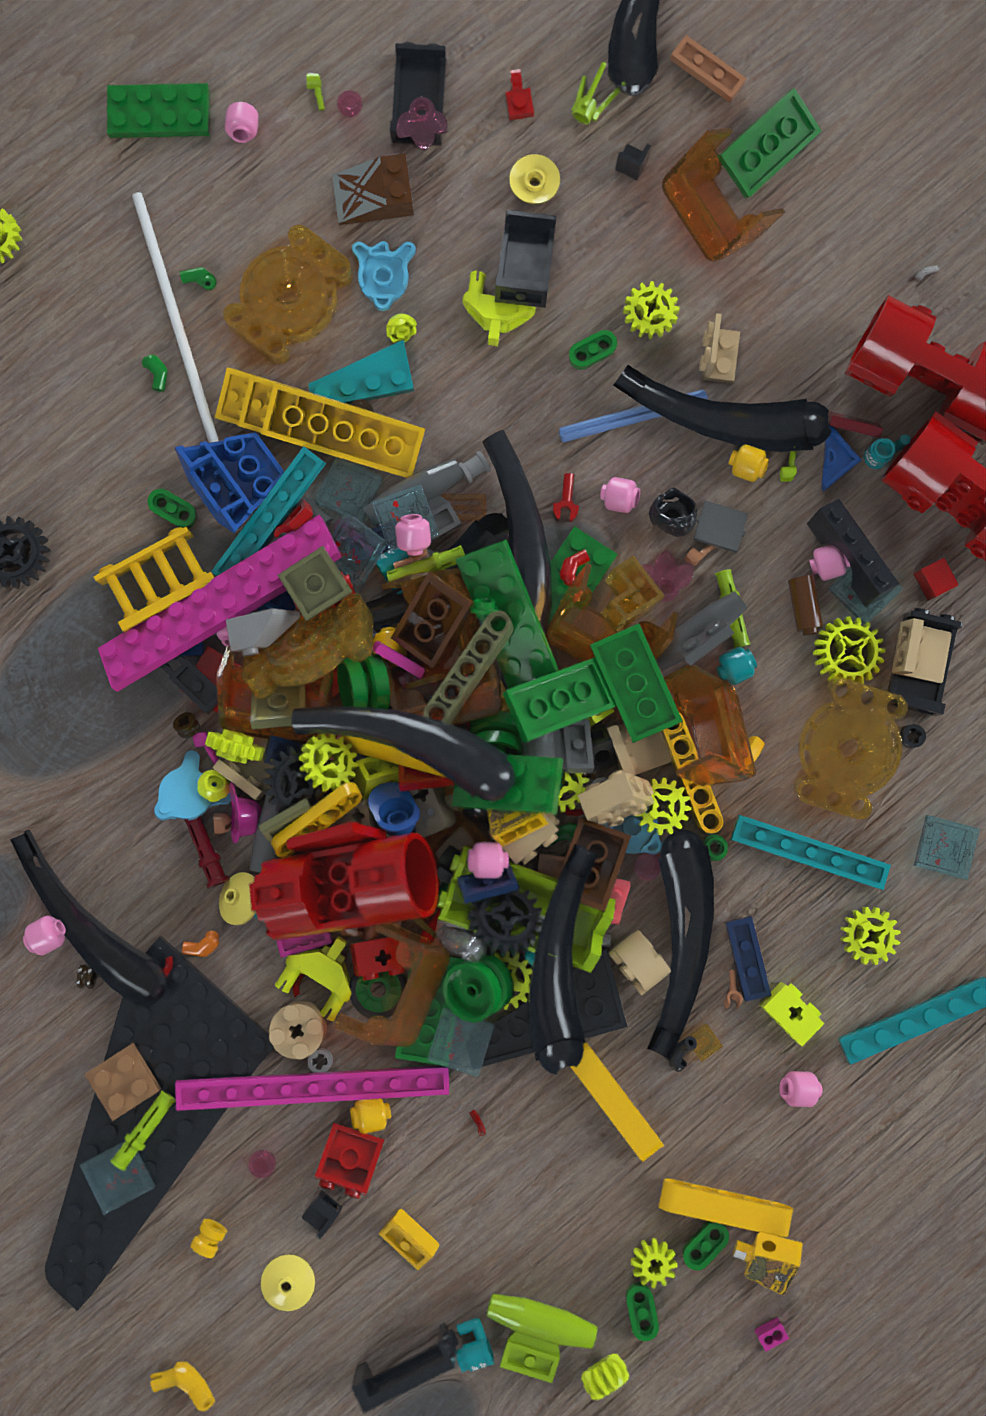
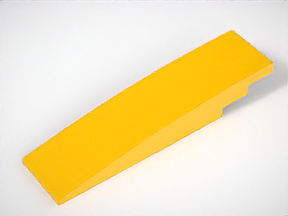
M230 367L226 369L215 413L216 419L236 424L239 427L259 432L262 435L304 446L405 478L413 475L425 433V428Z

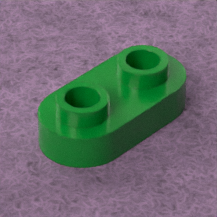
M601 330L575 343L569 351L571 366L578 370H585L609 358L614 354L617 347L616 336L611 331ZM606 343L608 348L602 349L599 344ZM582 354L586 359L580 361L577 359V356Z
M156 489L148 496L147 503L150 510L177 527L191 528L197 522L198 514L196 509L165 489ZM166 500V506L159 507L160 501ZM189 513V517L186 520H181V515Z
M707 1221L684 1245L682 1257L690 1269L698 1271L706 1268L726 1247L729 1242V1232L726 1226ZM712 1230L719 1231L716 1237H710ZM693 1250H700L699 1256H691Z
M641 1282L631 1284L626 1291V1303L634 1336L640 1341L647 1342L657 1336L659 1323L650 1287L646 1284L642 1285ZM638 1292L644 1294L643 1298L640 1300L634 1298L635 1294ZM647 1320L649 1324L646 1327H641L640 1322Z

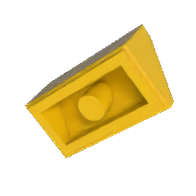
M399 1209L378 1233L417 1270L434 1256L439 1247V1243L403 1209Z

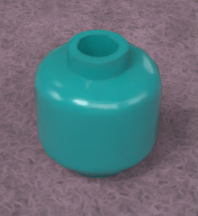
M736 647L719 656L720 666L716 667V671L722 681L727 680L731 685H737L754 676L757 663L749 649L745 650L742 647Z

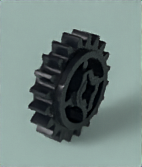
M7 516L6 524L0 520V583L2 587L7 589L11 584L14 588L19 589L20 582L30 586V577L38 581L39 577L36 572H46V569L41 566L42 562H50V559L43 556L44 553L51 551L47 546H43V544L48 542V538L40 536L43 530L39 527L34 528L35 524L30 520L25 523V520L21 517L14 521L13 518ZM11 534H23V535H24V536H22L21 539H19V538H17V537L14 538V539H7V538H6V536L11 535ZM31 550V556H30V559L28 560V554H29V551ZM6 566L9 568L19 566L20 568L14 572L2 571Z
M302 744L298 745L297 752H295L292 746H288L287 755L280 750L277 751L280 760L277 761L270 758L269 761L274 766L273 769L264 768V771L270 774V778L262 779V782L270 785V787L265 789L263 793L266 795L273 794L268 803L271 805L278 803L275 810L279 813L285 808L288 809L297 804L292 802L293 799L303 794L311 796L307 801L312 807L318 803L314 793L316 788L312 787L314 780L306 781L304 779L308 774L307 771H300V769H291L289 767L291 763L300 761L298 760L299 756L304 753L301 750L304 746ZM327 759V762L323 765L326 766L327 764H331V760ZM281 775L286 779V792L282 794L280 788ZM298 777L302 778V781L305 782L303 786L298 785L296 782ZM328 789L327 794L324 795V798L333 791Z
M518 885V890L474 901L470 904L469 909L471 911L468 913L467 919L472 922L468 929L477 930L473 940L482 938V949L487 945H491V954L500 949L502 957H505L508 950L511 951L513 956H516L519 948L525 953L529 945L533 946L537 940L536 937L539 936L541 930L539 927L543 923V918L538 916L542 912V908H534L537 898L527 899L529 890L522 894L519 893L520 885ZM500 902V906L494 907L491 912L485 911L488 906ZM519 926L525 927V930L520 934L510 936V933L518 930Z

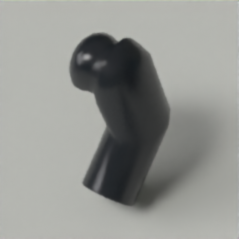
M688 1036L678 1042L672 1053L669 1065L670 1067L673 1066L676 1072H681L687 1066L686 1060L682 1057L697 1046V1042L693 1037Z

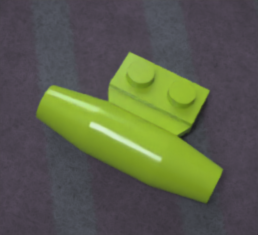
M491 1295L486 1317L513 1330V1333L507 1337L500 1360V1367L552 1383L560 1360L559 1345L587 1349L593 1348L597 1335V1326L567 1310L524 1297Z

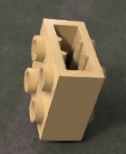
M623 771L612 773L608 776V780L601 784L594 783L587 786L585 792L578 795L587 820L609 827L622 824L624 818L630 815L636 816L647 811L648 806L654 804L651 796L653 789L650 783L643 778Z
M543 814L548 821V825L502 847L508 852V855L515 864L522 861L525 865L538 854L535 850L541 844L546 848L558 838L556 832L560 830L557 826L560 821L555 815Z

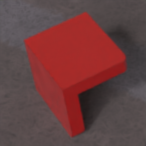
M945 558L914 573L928 601L958 586V582Z

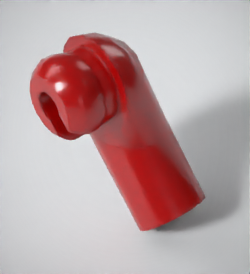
M585 549L563 561L559 574L560 579L563 580L565 585L571 586L577 581L575 576L577 568L590 561Z

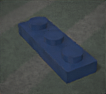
M752 916L725 922L744 1001L771 996Z

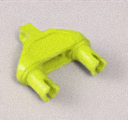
M472 271L470 273L468 291L463 295V305L472 318L484 330L489 331L488 345L498 346L500 332H510L527 322L535 314L536 307L495 302V296L483 294L486 274L479 271L477 281V271Z
M339 936L331 948L325 945L324 948L288 955L285 959L286 967L274 985L280 989L287 980L281 991L289 993L300 973H304L328 988L332 993L322 1010H320V1013L325 1017L332 1008L327 1019L335 1021L345 1002L350 1001L352 994L349 987L351 979L344 962L346 957L341 955L348 941Z

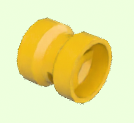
M206 1218L199 1227V1235L193 1238L190 1247L203 1257L214 1258L218 1250L217 1245L219 1241L224 1239L227 1229L217 1221Z

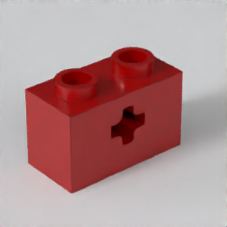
M406 934L350 944L355 976H362L363 981L379 978L378 973L388 971L389 976L405 973L404 968L412 966ZM380 952L387 956V959L383 960L382 964L375 960V956H378Z

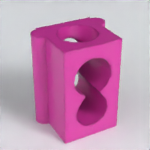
M778 1317L754 1329L765 1352L789 1339ZM775 1330H779L777 1335H772Z

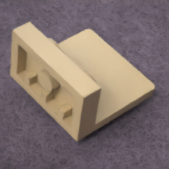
M716 313L713 322L709 321L707 331H704L702 346L705 347L704 355L701 356L699 371H703L702 380L733 384L740 332L720 329L722 314Z
M910 619L902 621L900 623L891 673L934 683H942L952 634L947 631L923 626V620Z
M624 723L607 728L613 741L619 771L637 775L672 761L661 731L633 743Z
M249 728L245 735L254 737L253 743L263 746L266 751L267 740L254 729ZM264 751L261 761L248 759L247 764L219 759L213 766V769L253 799L261 800L265 795L263 791L270 787V785L262 782V779L270 778V774L266 773L264 768L273 769L274 766L263 763Z

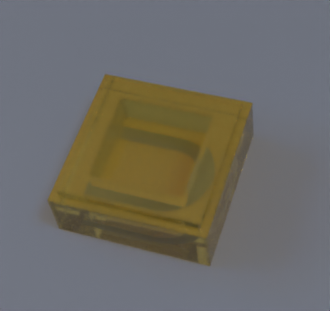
M707 1023L689 1035L697 1042V1046L693 1051L701 1062L723 1047Z

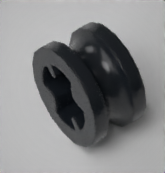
M907 725L901 729L899 740L907 748H916L925 742L926 732L920 725ZM910 729H913L912 733L917 732L918 734L914 744L913 740L908 741L907 739Z

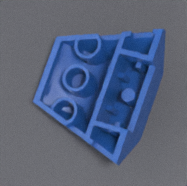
M257 432L227 437L223 441L207 443L205 441L200 442L196 446L175 447L189 483L216 521L233 533L239 529L261 504L284 473V470Z

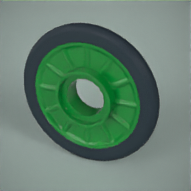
M384 971L378 973L379 978L364 981L362 976H355L353 974L349 984L352 993L350 1000L360 1014L370 1019L381 1020L393 1016L401 1009L404 1004L407 986L403 974L389 976V972ZM376 982L382 983L385 986V994L382 997H375L371 993L372 984Z

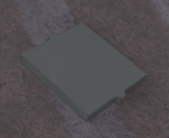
M705 500L701 515L696 520L698 525L693 540L737 553L741 537L745 535L744 527L748 514Z

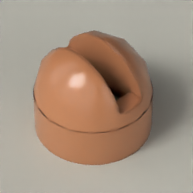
M213 813L214 833H227L232 827L231 817L226 813Z

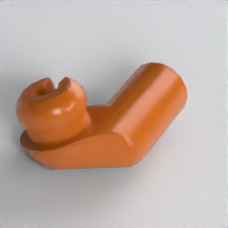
M211 930L206 932L205 937L199 943L184 941L182 955L208 956L218 948L220 943L219 934Z

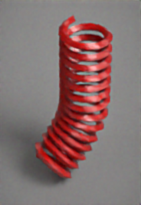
M566 807L567 809L564 814L571 817L584 815V811L581 808L571 810Z
M173 957L165 958L166 965L164 970H162L165 977L168 976L169 972H171L170 970H172L171 968H173L168 966L173 965Z
M304 973L298 976L299 978L296 979V983L292 986L294 997L301 994L299 988L305 976Z
M474 1109L469 1114L476 1123L478 1134H483L479 1136H484L486 1134L484 1123Z

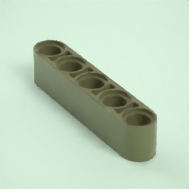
M495 611L486 618L425 707L424 717L432 718L436 710H443L444 717L441 721L448 724L452 723L513 633L512 621L506 613ZM497 621H506V627L502 631L493 630V626ZM488 642L491 644V648L486 654L478 653V648L482 643ZM467 665H474V674L464 677L463 669ZM453 687H458L460 690L459 696L456 699L449 700L447 697L448 691Z

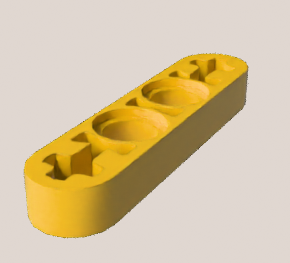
M348 782L339 786L276 834L271 842L278 857H286L295 853L296 851L287 849V839L326 829L357 806L362 800V794L357 785L353 782Z

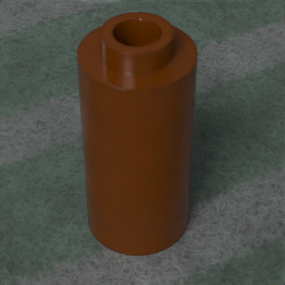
M814 575L789 579L788 584L797 632H803V636L819 633L818 629L823 627Z

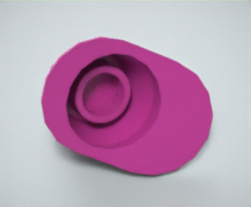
M230 782L232 807L231 837L233 843L236 844L239 837L255 833L262 809L253 799L237 797L234 785Z

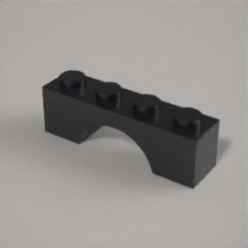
M840 499L821 507L806 523L820 544H832L846 556L852 570L851 588L865 608L884 598L899 584Z

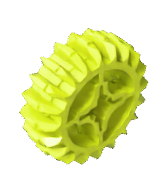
M850 616L845 617L844 621L837 618L834 620V625L831 623L826 624V631L821 630L818 633L821 639L814 641V645L820 647V649L814 650L813 655L820 656L821 658L815 661V665L823 664L824 668L820 670V674L823 675L829 672L830 674L827 678L829 682L837 677L836 682L838 686L843 685L845 681L847 687L854 686L855 682L860 686L864 684V679L870 681L873 679L872 673L880 671L876 664L884 663V659L878 656L885 653L884 648H878V644L882 643L884 639L879 638L876 640L874 635L878 633V630L874 629L870 632L868 629L871 623L869 622L861 626V618H856L853 622ZM840 632L854 633L860 639L852 641L847 636L843 637ZM832 640L835 641L834 646L837 650L836 656L833 659L830 654ZM855 645H857V647L853 649V653H851L850 656H846L841 659V657L844 654H846L845 651L848 650V648H852ZM865 645L868 653L866 663H864L865 659L861 652ZM843 662L848 663L851 667H855L858 672L844 671L838 665Z

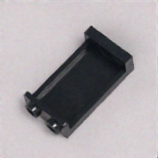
M412 42L396 43L392 121H390L391 143L441 146L447 61L446 46L436 43L428 45L414 44Z
M506 211L498 277L496 278L495 302L546 308L556 216L522 211Z
M914 608V611L912 610L904 614L903 621L910 619L923 620V626L947 631L952 634L944 679L942 683H934L891 673L885 704L923 714L939 716L944 714L946 704L941 703L956 633L958 629L962 628L963 622L955 621V617L951 615L940 614L938 617L930 615L929 610Z
M445 1323L439 1325L438 1344L374 1376L367 1361L357 1365L351 1388L363 1414L455 1368V1357L458 1355L456 1349L458 1340L453 1329L448 1330Z

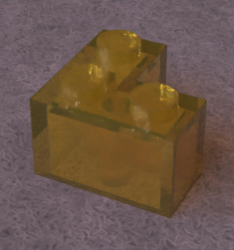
M634 555L614 567L605 579V582L617 597L608 603L601 615L614 632L618 633L654 610L664 599L665 595Z

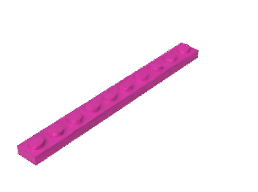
M440 1065L177 1080L176 1111L449 1095V1069L447 1066Z

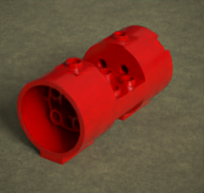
M887 295L862 335L844 374L889 397L896 393L906 376H909L946 395L940 409V414L978 443L985 444L986 342L984 341L979 344L969 358L960 354L952 356L945 352L946 348L936 342L927 343L937 318L931 314L932 311L922 305L917 307L913 305L911 307Z
M935 411L911 438L910 443L895 458L884 473L881 481L901 495V498L907 502L911 509L924 513L935 503L939 510L948 512L956 518L959 525L968 527L971 531L965 539L964 546L970 549L975 557L986 561V468L972 458L978 442Z
M418 833L265 860L260 864L262 867L260 875H255L254 883H249L251 911L256 912L258 921L264 920L268 928L266 934L274 940H285L428 917L436 908L439 893L438 873L434 856L426 840Z

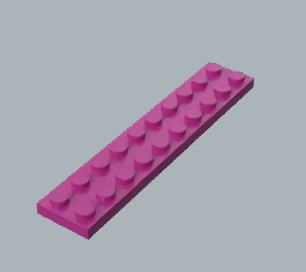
M320 514L304 523L298 530L289 532L216 576L202 589L194 590L190 596L173 603L169 608L151 616L147 621L139 623L130 628L126 633L124 632L100 646L98 651L111 688L116 692L122 690L227 627L226 620L247 615L287 591L277 575L321 546L325 547L334 562L342 558Z

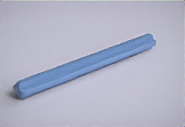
M705 390L687 393V395L708 399ZM639 406L559 428V436L562 442H567L657 418L661 415L645 406Z

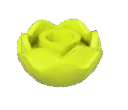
M396 314L387 323L386 335L394 343L403 339L404 342H407L410 336L416 334L417 323L414 318L407 314Z
M211 769L199 777L197 790L199 795L206 800L217 802L228 796L230 781L215 769Z

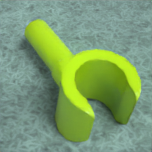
M307 73V89H315L319 111H323L325 107L321 94L322 81L320 76L316 73Z
M790 451L788 466L780 467L781 482L793 481L797 473L795 466L797 451Z

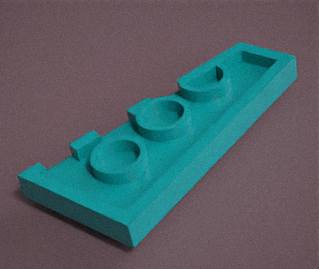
M404 339L309 383V391L346 404H351L358 399L370 401L414 392Z

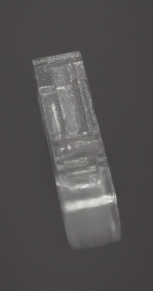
M446 923L436 932L437 937L442 940L441 944L445 949L472 963H476L486 952L485 948L476 938L465 932L460 933L448 927Z

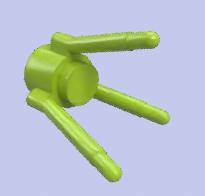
M605 62L601 63L587 95L583 98L587 77H582L576 101L571 109L573 111L572 116L580 123L589 124L591 120L596 122L602 111L620 93L616 88L596 108L597 102L592 96L606 67Z

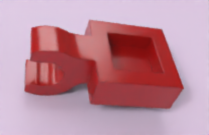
M520 69L511 70L510 84L512 91L505 92L509 121L534 117L531 89H523Z
M303 500L286 517V521L275 528L274 536L277 538L281 533L288 534L291 531H296L304 523L313 518L312 506Z

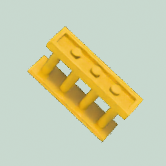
M178 527L171 530L166 538L116 565L109 564L99 570V574L93 576L99 584H109L124 612V619L120 620L118 624L123 632L126 633L130 628L143 621H147L151 616L169 608L173 603L190 596L194 590L202 589L216 577L212 572L202 571L187 543V540L194 537L187 527ZM178 546L194 576L192 578L193 582L185 586L183 584L180 585L164 555V552ZM153 558L171 588L170 594L163 598L157 597L140 566ZM129 571H132L148 601L146 603L147 606L139 611L133 608L118 580V577Z

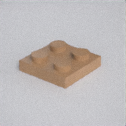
M134 1043L84 1074L112 1121L161 1090L160 1085Z

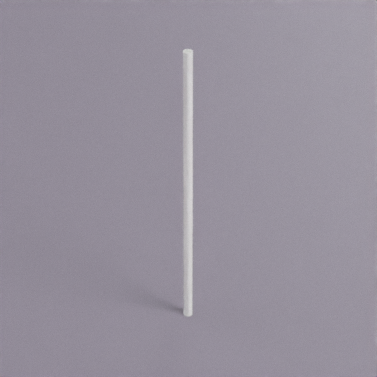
M134 193L132 198L208 442H218V436L142 193Z

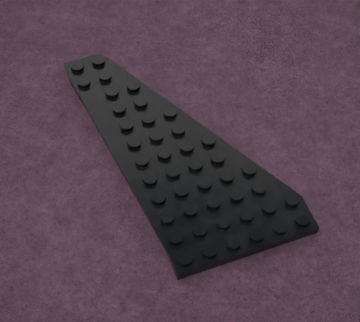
M162 936L145 953L156 959L162 970H164L166 965L165 958L173 957V965H168L173 968H171V972L166 977L165 992L161 999L151 1006H135L122 996L104 1059L106 1061L134 1043L160 1085L161 1090L113 1121L97 1094L94 1093L45 1264V1276L48 1284L76 1311L81 1308L103 1282L228 1108L176 1111L175 1101L145 1141L144 1149L137 1152L125 1171L117 1169L114 1164L109 1162L115 1155L111 1153V1157L105 1159V1153L111 1151L115 1154L119 1151L126 1141L124 1139L126 1135L133 1132L162 1090L176 1099L177 1080L252 1076L260 1063L274 1049L269 1040V1033ZM138 1167L139 1171L136 1174L132 1172V1169ZM115 1173H117V1175H116L117 1185L115 1184V1183H116V1181H115ZM111 1180L114 1181L115 1183L112 1182L113 1189L108 1186L107 1190V1184L111 1186ZM109 1200H113V1202H114L113 1205H116V1206L113 1207L112 1205L108 1204L107 1202H108Z

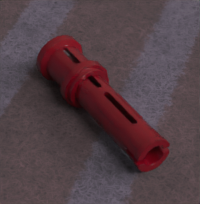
M201 816L190 821L184 819L200 858L198 866L203 869L208 881L206 884L207 889L229 881L230 878L225 875L220 863L222 858L218 853H215Z

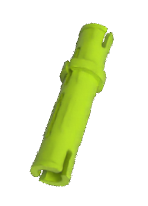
M460 545L441 553L437 551L433 553V556L387 571L391 587L393 588L402 583L423 577L430 571L432 573L437 571L439 573L444 572L446 568L457 564L456 558L465 555L463 548Z
M731 569L715 573L721 594L719 599L734 591L740 596L739 591H736ZM741 614L730 626L734 632L731 635L734 648L751 645L744 618Z
M163 1090L160 1092V1095L145 1113L133 1132L126 1135L124 1138L126 1141L110 1160L112 1164L123 1171L127 1169L126 1167L137 1152L144 1149L145 1141L160 1123L172 1104L175 1103L176 1099Z

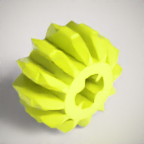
M652 1238L651 1245L649 1246L645 1240H642L643 1249L634 1248L633 1252L636 1257L630 1260L631 1265L635 1267L633 1270L634 1276L640 1277L642 1285L650 1281L651 1287L654 1289L657 1286V1281H661V1284L666 1286L665 1277L674 1278L675 1275L671 1269L678 1266L676 1260L673 1259L675 1256L674 1250H667L668 1245L665 1241L661 1242L658 1246L656 1238ZM653 1259L658 1263L655 1267H652V1264H650V1261Z
M611 1354L602 1358L583 1372L581 1380L592 1400L602 1399L627 1382L629 1378L627 1367L618 1354Z

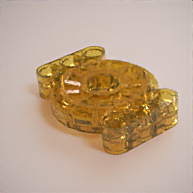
M299 224L291 227L288 232L291 246L271 248L258 255L249 264L240 283V303L228 304L223 311L224 320L231 332L276 365H281L288 361L290 351L287 344L308 341L319 335L329 325L334 317L338 303L337 287H346L353 280V272L348 258L309 228ZM300 238L306 239L302 244L295 243ZM320 253L327 254L323 259L315 258ZM337 269H346L344 274L339 275L335 273ZM288 290H294L297 292L298 300L296 301L292 298L289 300L282 299L281 301V296ZM330 297H332L331 305L329 307ZM236 315L242 316L238 322L231 321ZM254 331H262V334L259 337H251ZM274 346L283 347L278 353L271 352Z
M358 593L346 596L337 607L331 606L309 621H306L300 613V617L269 647L258 649L259 654L244 656L242 679L257 699H263L271 695L277 686H299L325 676L339 665L345 657L350 658L354 662L362 661L369 657L373 651V615Z
M835 677L830 680L827 686L828 694L833 700L816 709L806 720L800 732L798 755L806 776L800 777L795 781L793 790L796 796L806 804L863 820L870 816L873 809L872 803L866 796L884 787L894 776L900 764L902 738L894 720L906 714L908 704L903 697L895 693L844 677ZM840 683L847 685V692L843 696H837L835 692L837 685ZM866 691H871L873 694V699L869 704H863L861 701V696ZM896 699L898 701V708L894 712H888V702ZM826 711V713H824L823 715H821V716L816 720V718H817L820 714H822L823 712ZM811 726V729L808 733L807 742H805L806 734ZM892 732H893L894 737H895V746H894V741H893V738H892V735H891ZM854 738L858 744L857 751L852 756H843L842 749L839 748L840 743L844 744L847 740ZM804 750L807 751L808 764L805 761ZM806 784H812V793L807 796L801 795L802 787ZM838 792V800L832 804L827 803L828 794ZM857 800H863V808L857 812L853 811V803Z

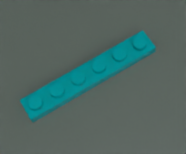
M303 446L211 572L218 576L263 549L274 535L275 528L284 522L327 463Z
M737 815L730 838L732 841L880 890H884L891 867L890 864L742 815Z
M986 977L977 978L837 1038L847 1062L852 1065L985 1008Z

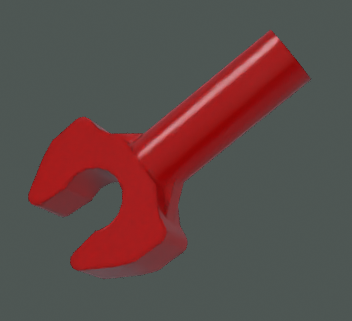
M564 473L562 499L558 503L553 504V515L556 521H559L563 508H567L570 511V522H573L578 515L579 506L572 502L574 474Z

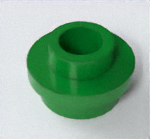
M479 598L473 600L471 612L475 613L477 618H487L492 612L498 611V607L495 606V600Z
M713 834L703 840L704 845L708 846L710 860L718 861L726 856L728 843L722 836ZM714 842L719 846V850L715 853L710 850V845Z

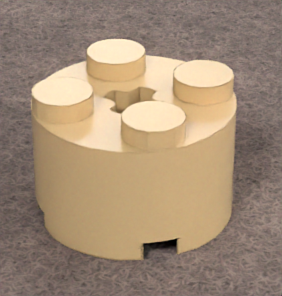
M639 930L629 935L608 952L617 965L622 963L618 968L627 980H635L632 982V985L641 996L671 972L661 955L657 954L653 949V945Z
M306 1000L294 1001L285 1005L275 1014L269 1028V1040L281 1055L290 1059H303L313 1054L324 1041L327 1033L326 1020L321 1015V1009L316 1004ZM301 1024L302 1032L298 1035L295 1033L294 1027Z

